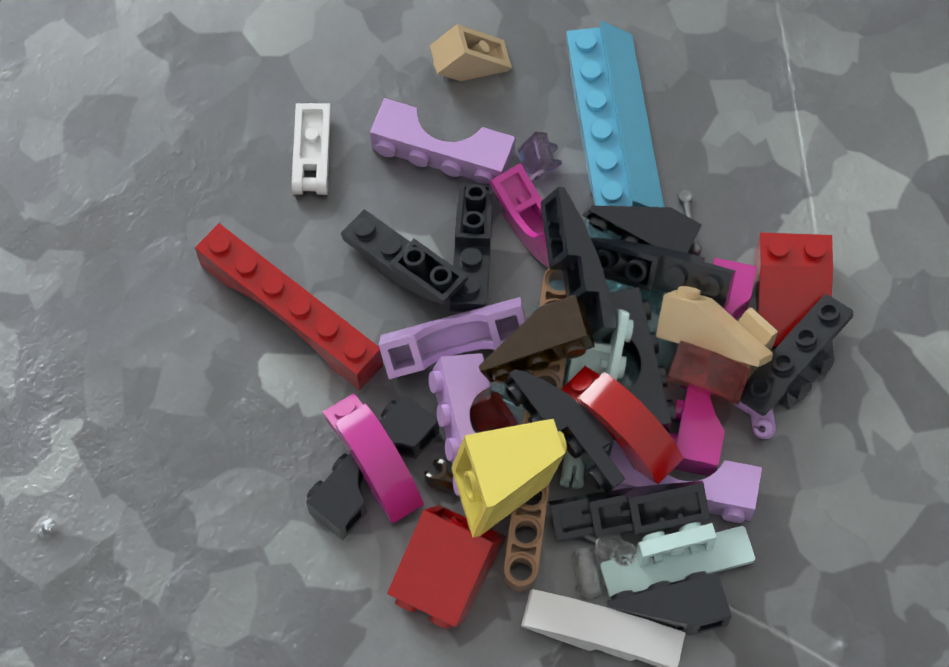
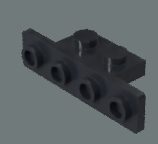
M823 295L773 350L772 360L758 367L736 391V399L761 416H765L777 402L790 409L797 400L802 401L810 392L812 383L820 374L825 375L833 366L835 360L833 339L853 318V310L831 296Z

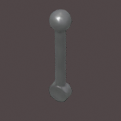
M682 190L679 193L678 201L684 206L685 215L693 219L690 206L693 195L688 190ZM695 238L688 252L689 254L699 256L702 252V247L697 243V238Z

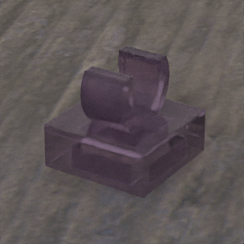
M535 131L518 148L521 164L530 180H537L546 171L554 172L562 164L561 160H555L553 157V153L558 149V146L555 143L549 142L547 132Z

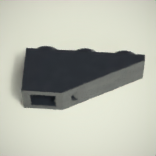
M591 205L582 214L583 217L589 219L588 224L603 233H607L609 230L620 236L622 241L647 244L688 253L702 224L671 207Z
M706 571L692 573L684 578L685 581L670 584V581H660L650 585L648 591L636 594L632 590L622 591L611 596L612 600L606 602L607 608L685 632L686 635L690 636L726 627L732 617L719 574L707 575Z

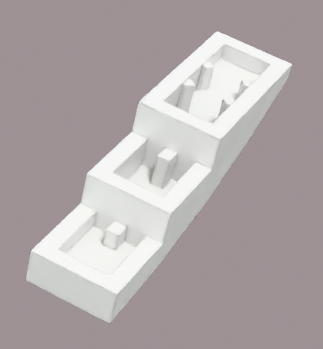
M535 589L530 590L521 624L523 628L588 651L597 649L628 661L637 659L657 667H678L685 632L644 618Z

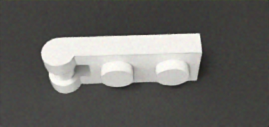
M296 103L292 164L293 195H303L304 191H316L317 195H328L330 103ZM304 171H316V177H304Z

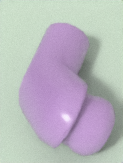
M736 400L734 406L750 415L752 430L758 438L769 439L775 434L776 422L772 408L765 416H761Z

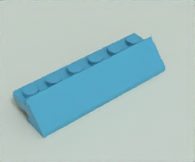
M600 20V27L566 31V42L571 66L570 75L590 193L593 195L594 205L664 207L632 34Z

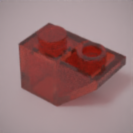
M680 340L668 375V381L738 405L751 369L717 352Z

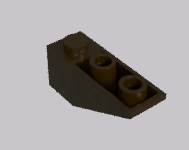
M573 295L540 306L479 365L480 372L489 382L501 383L515 369L522 372L526 370H542L550 366L552 361L561 358H578L584 355L586 350L594 348L595 344L585 309L577 296Z

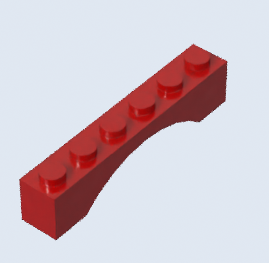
M220 223L195 247L201 267L227 287L245 294L277 316L305 340L336 373L359 391L383 366V358L378 345Z

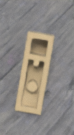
M679 286L677 290L664 294L656 337L756 367H760L772 360L773 353L712 298L700 295V290L688 286Z

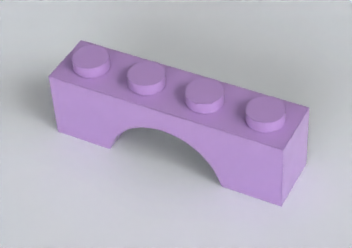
M386 98L383 99L370 130L372 149L385 157L396 156L406 159L419 167H433L441 170L446 175L466 177L481 184H489L488 181L509 170L515 155L514 136L484 127L473 136L462 141L445 142L435 139L421 127L417 117V107Z
M521 297L381 335L379 348L388 378L392 379L425 370L443 356H453L479 349L496 350L527 320Z
M482 353L440 357L433 370L429 373V387L432 393H436L438 402L437 421L440 427H444L446 435L445 454L447 460L452 461V465L464 436L475 434L470 422V408L480 403L490 388L489 381L479 370V365L484 361ZM453 476L454 492L457 496H460Z
M613 440L610 458L626 478L613 490L658 485L634 469L622 448ZM725 460L714 474L699 480L704 483L709 513L722 515L724 520L733 523H742L744 520L751 521L756 508L762 467ZM667 475L659 484L693 481H682Z

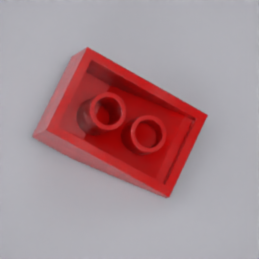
M760 232L755 249V266H757L755 274L756 312L778 331L772 349H775L823 295L827 294L832 297V235Z

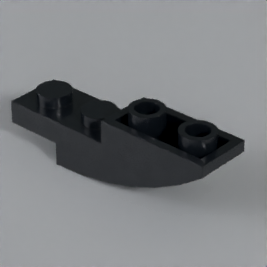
M459 182L453 266L467 275L468 280L450 298V311L467 312L487 306L494 191L490 184Z
M365 209L341 232L343 241L367 257L373 268L409 291L433 302L444 305L468 280L467 275L413 238L410 242Z
M591 238L605 279L635 288L639 287V289L652 292L654 289L672 292L677 290L679 286H688L700 290V295L712 298L722 308H725L729 303L736 270L704 262V257L630 241Z
M516 369L509 373L504 382L507 385L505 391L510 400L516 406H523L530 416L528 418L529 423L554 419L557 431H561L564 434L567 451L575 459L579 457L588 468L586 470L588 479L597 489L603 488L607 494L626 479L604 450L614 438L584 406L559 388L534 375Z

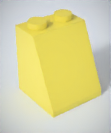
M554 419L464 436L451 468L472 538L481 536L549 485L567 450L564 434L561 431H557Z

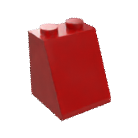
M442 505L424 509L387 594L396 598L395 604L405 610L416 612V609H419L429 614V620L440 627L447 629L451 625L457 627L464 622L507 536L489 529L481 536L472 538L465 516Z

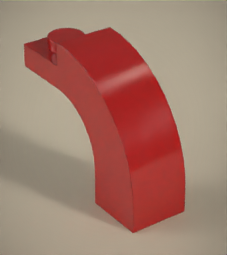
M584 366L561 389L584 406L606 428L622 448L632 467L656 484H659L684 459L676 443L657 418L629 390L607 373L603 372L599 375L587 366Z

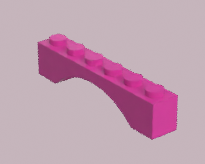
M714 258V265L736 270L729 303L723 309L735 320H738L748 309L757 266ZM688 347L687 355L694 357L692 367L684 366L680 387L687 389L685 401L678 399L675 414L676 421L680 422L678 434H670L684 459L674 469L709 477L717 471L725 430L715 414L709 395L707 374L711 353Z

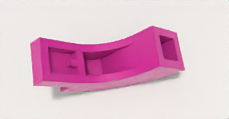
M519 163L488 181L505 210L503 216L516 236L539 262L549 267L540 204L542 199L522 164Z
M353 393L323 411L327 423L346 446L360 468L375 502L392 524L424 505L417 486L402 457L367 404L363 405Z

